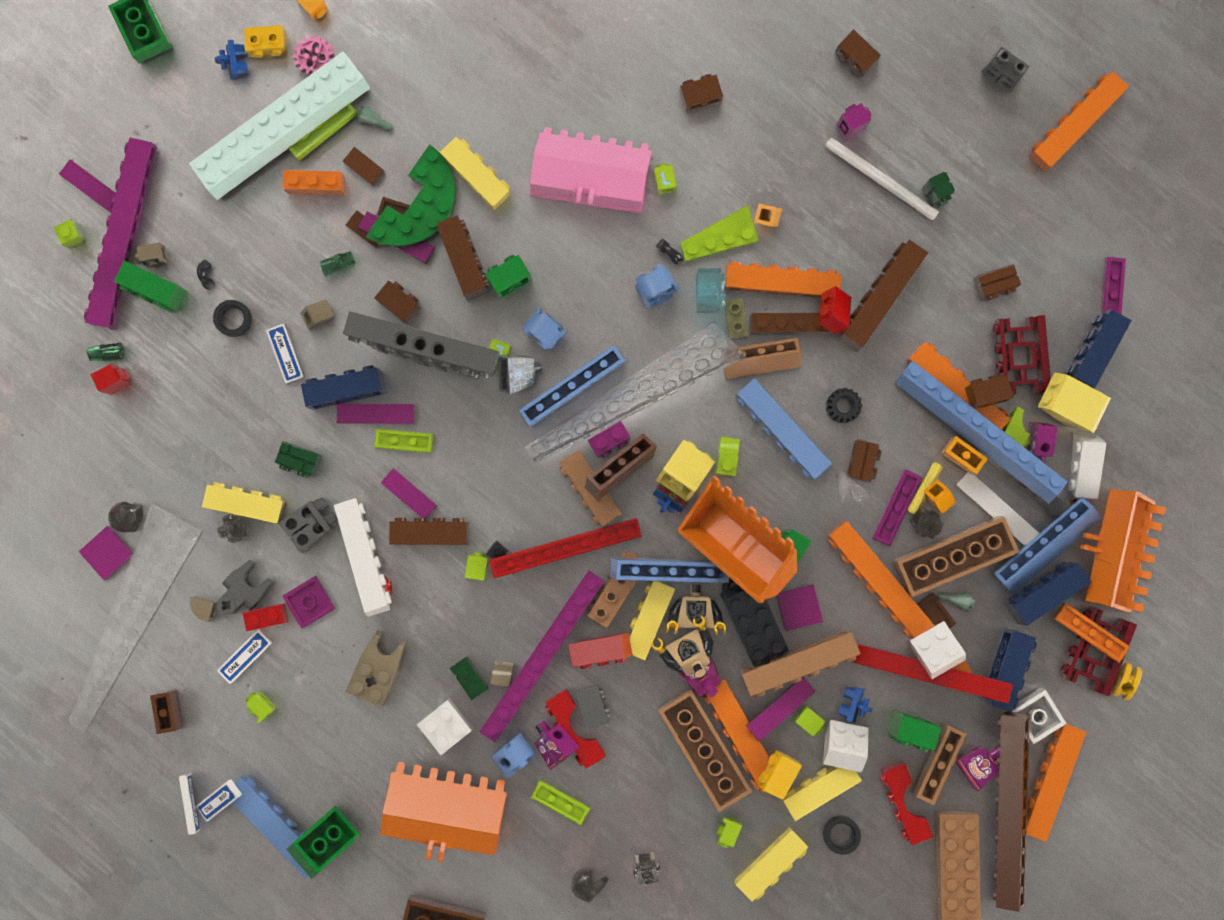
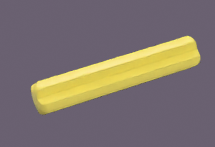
M936 462L932 463L908 507V512L918 515L926 500L923 491L937 480L943 469L942 465Z

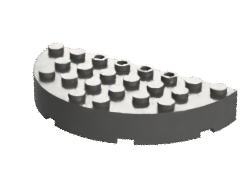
M349 311L343 334L348 336L349 341L366 343L367 346L380 353L388 354L390 352L402 359L408 357L422 366L429 367L430 364L440 371L447 372V369H449V371L457 374L463 372L467 376L479 379V376L488 379L493 377L500 355L499 351L351 311Z

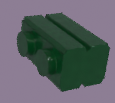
M942 172L930 178L922 188L925 197H928L929 205L932 207L937 206V208H940L952 199L951 195L955 189L952 183H949L950 179L947 172Z
M283 441L275 463L280 464L279 468L290 472V469L298 471L297 475L308 478L309 475H315L322 455Z
M468 656L450 667V670L456 675V679L471 700L489 688Z

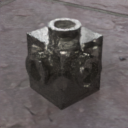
M922 506L910 520L913 527L917 529L916 533L923 538L928 536L932 540L936 535L940 534L944 525L940 520L941 516L934 510L929 512Z
M229 514L223 516L222 520L218 522V535L227 542L235 543L242 540V537L247 536L245 531L247 529L246 523L243 518L241 519L237 515ZM232 525L233 528L229 531L228 526Z
M654 852L635 855L636 865L632 867L634 878L638 877L639 885H650L659 882L657 874H661L660 863L655 862Z

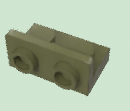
M743 298L725 300L724 306L729 338L747 339L749 335Z

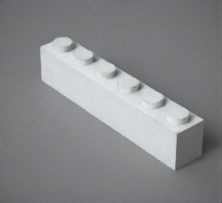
M355 498L334 505L364 613L370 617L390 610L391 597L389 592H385L384 585L387 584L384 574L379 572L381 563L379 557L374 555L373 550L376 549L373 538L370 539L368 534L371 528L368 520L365 521L363 517L366 514L363 503H359Z

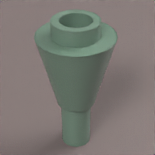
M367 104L365 107L361 106L357 113V117H359L358 122L378 125L387 131L392 126L389 122L381 119Z
M940 592L938 597L939 600L950 602L966 612L974 607L975 598H972V593L951 595Z

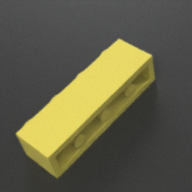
M455 137L440 152L441 156L495 210L511 195L508 190L510 186L503 179L500 181L495 176L497 173L490 166L486 167L482 163L484 160L478 153L475 152L473 154L469 150L470 145L464 139L460 141Z
M214 482L213 485H207L202 504L204 508L277 524L283 518L286 501H282L281 496L270 494L268 498L262 496L263 492L251 490V494L243 492L244 488L232 486V489H227L225 484Z
M659 581L648 582L644 591L647 593L645 600H640L637 610L640 611L637 618L633 617L629 627L632 629L629 639L633 656L646 660L675 588Z
M834 766L830 769L824 768L817 773L818 776L815 778L805 779L800 783L801 786L795 790L794 788L789 789L783 802L796 821L861 782L862 780L858 773Z
M789 827L734 880L736 886L751 901L760 899L765 893L764 890L769 885L773 886L779 880L778 876L782 872L786 873L793 866L792 863L797 858L801 859L807 853L806 849L808 846Z

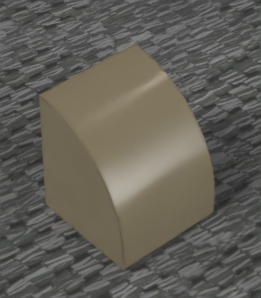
M327 300L308 305L300 313L308 330L318 327L334 317Z
M196 596L191 597L190 606L194 615L203 621H213L217 602Z
M495 660L490 684L509 688L514 663Z

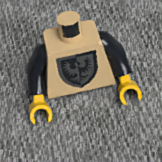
M690 585V596H682V599L676 600L670 609L666 633H668L669 628L675 629L674 634L677 633L678 627L699 628L694 625L693 619L695 618L697 624L700 625L703 622L701 616L706 619L705 628H714L715 635L717 636L718 629L724 630V634H726V626L723 622L722 612L716 602L711 600L709 596H702V585Z
M701 616L703 622L700 625L697 624L695 618L693 619L694 625L699 627L700 631L696 629L665 646L667 650L663 648V641L657 638L661 643L659 648L654 647L652 643V648L660 652L659 656L668 668L677 672L683 671L686 676L694 673L695 677H702L706 673L704 667L710 664L709 656L712 654L714 643L708 628H705L706 619Z

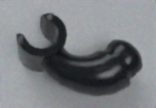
M661 239L657 243L656 247L662 254L666 252L675 264H680V260L683 261L682 255L670 247L667 241Z
M204 259L197 266V276L202 282V286L210 290L207 288L206 283L211 281L215 285V282L211 278L206 277V272L211 267V264Z

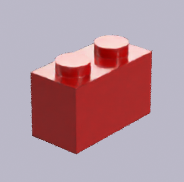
M837 286L822 293L819 324L834 335L849 328L852 297Z
M109 364L90 374L98 392L112 395L131 385L128 371L113 364Z
M285 603L242 612L246 632L289 622Z

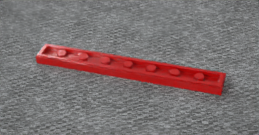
M634 518L489 559L493 578L495 579L642 537L638 520Z
M858 644L860 655H857V659L854 660L856 664L1009 703L1013 684L952 668L931 679L918 659Z

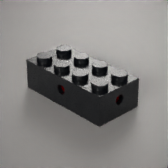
M739 585L720 593L721 599L754 667L789 651L767 600L759 604Z

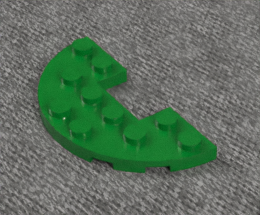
M430 144L408 174L411 179L423 186L404 215L387 205L366 235L367 239L387 247H409L430 239L439 231L436 223L449 219L455 202L453 174L445 158Z

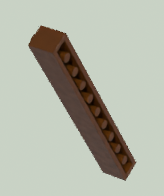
M1006 711L998 719V728H1001V732L997 741V745L1000 747L997 766L1000 769L996 784L999 786L996 805H999L995 818V822L998 824V831L995 834L997 851L995 852L994 861L997 863V870L994 872L996 889L994 890L993 899L996 901V908L1020 912L1025 906L1030 714Z

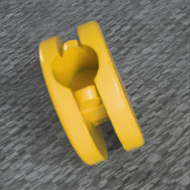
M1124 663L1114 683L1112 694L1119 697L1122 693V699L1129 701L1138 688L1142 669L1136 666L1132 670V664Z

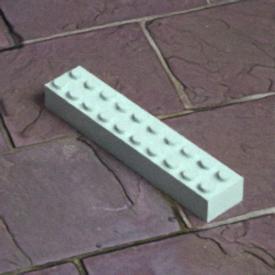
M343 51L198 156L189 165L206 189L218 200L287 150L288 147L298 142L299 139L309 134L321 123H324L332 115L346 107L347 104L361 96L370 87Z

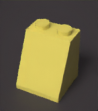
M1054 373L1038 407L1067 427L1094 433L1111 398L1069 375Z
M683 440L655 481L685 502H688L715 461L712 460L709 454L699 451L693 443Z

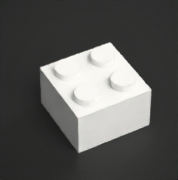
M944 621L910 641L912 650L931 679L966 660V653Z
M1041 688L1019 700L1017 707L1012 710V712L1030 714L1029 742L1032 744L1067 724L1046 690Z
M450 698L417 724L440 755L473 730L471 724Z
M830 720L825 733L823 764L862 773L868 758V728Z

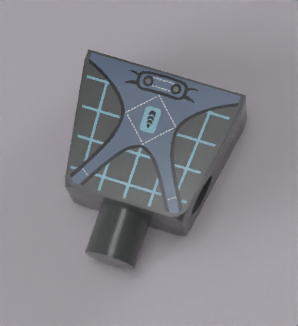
M499 355V390L504 393L513 394L534 385L535 374L542 372L541 364L539 362L534 363L533 357L525 355Z

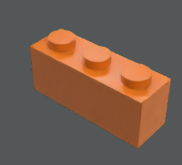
M284 170L283 189L287 194L344 195L345 176L341 171Z

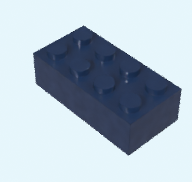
M1112 309L1096 315L1091 324L1093 328L1085 334L1082 340L1084 342L1082 348H1078L1073 357L1075 361L1067 367L1064 374L1075 378L1093 389L1096 388L1132 320Z
M374 365L362 367V371L355 372V369L344 371V375L336 376V374L325 375V379L317 380V378L305 380L306 383L301 384L305 407L316 410L387 394L383 372L379 368L374 367Z
M1064 561L1055 567L1057 570L1051 574L1047 572L1042 575L1040 581L1036 584L1031 583L1024 588L1025 591L1020 595L1016 593L1009 597V602L1005 606L1016 623L1028 626L1092 583L1081 565L1071 561L1067 563Z
M1004 628L988 678L1013 684L1009 703L981 697L980 701L1012 712L1017 707V695L1024 686L1025 680L1023 677L1025 671L1027 672L1030 668L1031 661L1029 659L1037 646V642H1035L1036 637Z

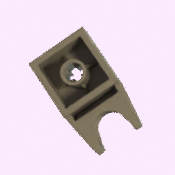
M377 630L362 653L345 692L382 707L385 705L400 670L406 642L402 641L392 654H386L380 649L382 632ZM374 676V681H377V683L371 685L369 678Z

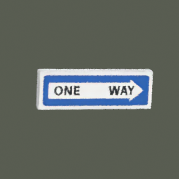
M281 324L266 330L285 384L305 378L286 325Z
M258 629L217 671L229 684H232L273 642Z
M186 773L179 777L187 831L190 835L196 834L201 829L196 808L192 774Z
M230 779L200 802L196 808L208 822L239 798L242 793Z

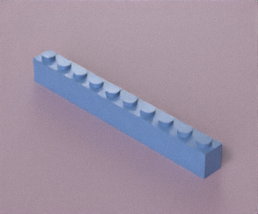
M914 361L908 365L895 382L1048 504L1058 496L1068 483Z

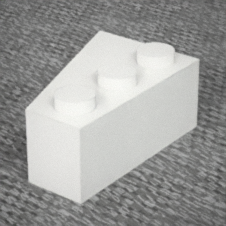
M1073 432L1071 479L1068 483V489L1077 498L1098 499L1107 443L1096 433Z

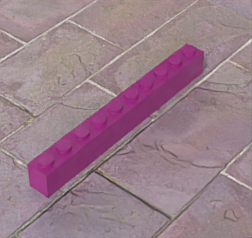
M129 137V141L125 144L124 161H121L120 178L117 179L115 184L117 191L111 201V215L108 216L106 221L108 228L102 238V252L99 253L97 258L99 265L93 275V289L90 290L88 295L90 302L84 312L85 323L113 330L122 294V289L119 288L120 284L114 282L123 261L129 262L157 149V146L152 142Z
M588 570L480 730L481 734L496 743L605 580Z

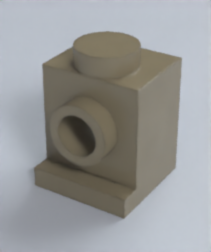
M160 242L137 246L138 252L135 256L138 264L143 263L147 267L157 266L158 262L163 265H168L165 246Z

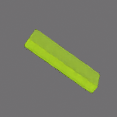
M376 429L374 448L432 453L434 434Z
M539 780L530 796L532 799L579 825H582L590 810L589 806L542 780Z

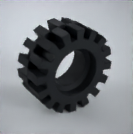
M837 389L828 397L826 402V411H828L829 417L831 416L832 420L838 421V423L853 421L862 411L861 397L859 398L858 393L854 392L853 389ZM842 398L848 399L851 403V409L847 413H842L837 408V402Z

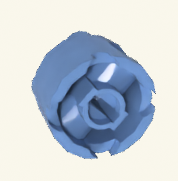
M662 264L654 267L653 271L646 275L644 273L636 278L635 289L641 295L647 308H650V304L654 307L667 301L673 296V291L677 293L679 290V286L671 276L669 269Z
M538 307L528 321L523 324L525 326L523 331L530 337L538 338L539 341L537 343L545 350L553 349L556 343L567 333V330L562 329L563 326L548 313L544 314L543 310Z
M518 733L490 757L504 776L509 778L516 772L515 769L520 770L528 763L527 760H531L537 753L525 737Z

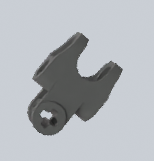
M252 560L247 561L222 582V585L228 590L217 601V610L223 615L235 614L243 605L249 611L252 610L265 597L274 581L271 578H267L259 586H252L248 581V574L253 569L255 563ZM225 602H231V609L225 608L227 606Z

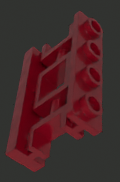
M1045 315L1027 317L1026 327L1011 328L1010 318L997 319L995 324H993V334L996 335L997 342L994 344L995 354H998V362H996L997 373L1001 377L1008 376V371L1019 370V381L1009 382L1013 395H1016V386L1031 384L1033 394L1045 393L1051 380ZM1034 330V341L1024 342L1023 332ZM1015 332L1016 343L1005 344L1004 333ZM1028 347L1030 365L1014 366L1012 348ZM1037 368L1038 379L1027 380L1026 370Z
M1088 606L1083 611L1084 616L1101 625L1106 631L1109 632V629L1119 632L1117 638L1128 646L1130 645L1137 624L1118 618L1114 626L1101 621L1103 610ZM1075 634L1074 644L1070 645L1067 655H1069L1067 662L1063 663L1060 673H1062L1061 678L1076 683L1078 675H1082L1094 680L1090 690L1109 697L1125 656L1120 663H1117L1106 654L1103 655L1101 662L1087 657L1086 655L1091 644ZM1078 658L1088 661L1084 672L1074 668ZM1095 665L1105 668L1101 679L1092 675Z

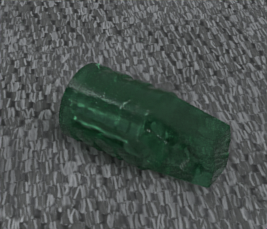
M351 251L335 254L319 261L325 277L342 271L347 266L355 263Z
M121 342L89 347L86 351L89 361L122 360L125 355Z

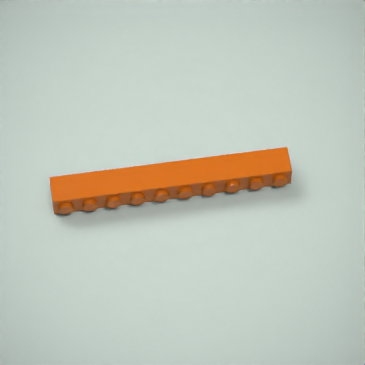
M848 521L842 522L827 535L830 546L842 553L840 555L841 559L847 565L849 563L854 568L852 572L858 579L862 578L867 583L865 585L866 589L871 594L875 593L878 596L877 602L883 609L888 608L892 613L889 616L896 624L900 623L904 629L902 631L909 639L911 637L914 639L935 627ZM965 661L952 668L968 673L972 671Z

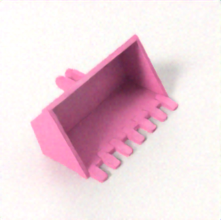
M546 127L544 132H540L533 158L529 194L535 197L642 214L652 151L648 150L649 144L642 143L641 149L633 148L632 141H625V146L616 145L617 139L609 138L608 143L600 142L601 137L596 135L593 136L592 141L584 140L583 133H577L576 138L568 137V131L561 130L560 136L553 135L552 128Z

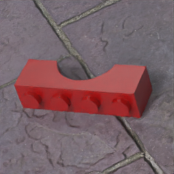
M567 689L546 700L547 705L545 708L550 716L554 715L557 722L555 725H561L578 744L579 748L575 751L577 754L575 759L580 767L584 765L585 769L606 757L596 738H583L572 729L570 716L576 704Z
M901 761L882 768L880 779L883 786L888 787L889 793L887 797L890 804H894L896 808L894 815L897 822L902 824L903 830H901L904 841L915 845L933 838L934 836L927 819L921 815L911 814L905 807L904 794L908 786L913 782L906 763Z

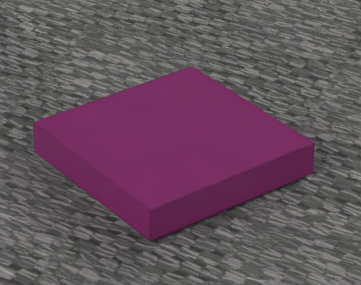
M106 526L78 551L103 580L109 578L134 555L110 526Z
M317 576L312 577L282 596L302 629L336 609Z
M814 584L780 592L776 595L785 631L823 622Z

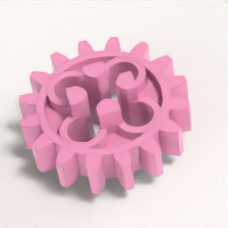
M310 34V39L308 40L304 36V42L302 43L297 41L299 47L293 48L296 54L292 55L293 59L296 60L295 66L300 67L299 71L301 73L306 71L307 76H310L311 73H314L332 60V57H335L334 52L331 51L333 48L331 44L328 45L327 39L322 40L320 35L314 39L312 34ZM308 51L309 54L305 53L304 55H302V52ZM317 56L321 59L324 58L323 56H325L326 58L324 61H320L317 58ZM313 60L314 65L312 67H308V64H312Z

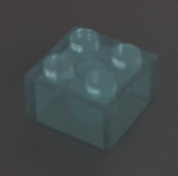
M698 268L696 273L697 313L720 312L721 308L724 307L725 293H722V288L725 285V274H721V268Z

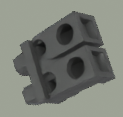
M1001 47L991 57L981 72L993 81H996L1002 75L997 83L1011 93L1029 66Z
M322 497L314 502L309 501L278 522L287 536L291 537L290 540L300 553H304L315 542L332 531V527L338 522L334 512H331L326 517L321 513L322 510L328 507L327 502Z

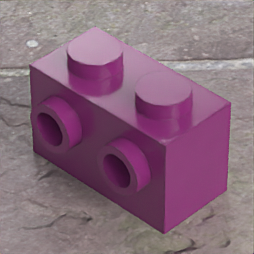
M862 103L857 106L852 104L846 108V112L841 115L836 124L845 140L865 130L871 121V112Z
M619 421L588 439V443L597 458L600 456L605 458L613 453L611 450L618 446L620 449L629 444L628 440L631 437L623 423Z

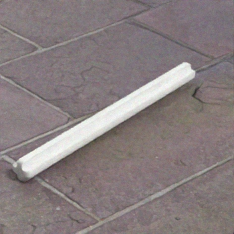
M830 138L825 145L826 148L929 219H935L938 210L835 139Z

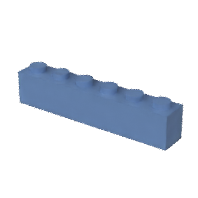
M613 345L521 408L519 412L530 428L622 366L625 363L624 358L615 345Z
M755 378L736 394L738 397L736 401L743 408L747 407L751 413L749 415L755 422L760 421L764 426L762 428L769 437L772 435L777 440L775 444L782 451L785 449L790 454L788 456L790 461L795 465L797 463L802 468L801 472L807 479H816L832 464Z
M1081 497L1021 549L1019 553L998 569L994 575L1014 595L1083 536V533H1086L1101 520L1100 515L1087 500Z
M611 557L610 577L616 580L729 583V577L710 560Z
M244 775L235 783L242 795L232 803L306 879L308 874L286 850L304 832L301 833L296 828L297 824L291 818L288 819L283 814L284 811L279 805H274L269 800L270 796L264 790L261 791L256 786L257 783L252 777Z

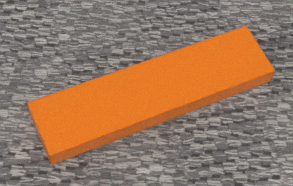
M1063 602L1053 617L1057 622L1117 663L1121 662L1130 646L1065 602Z

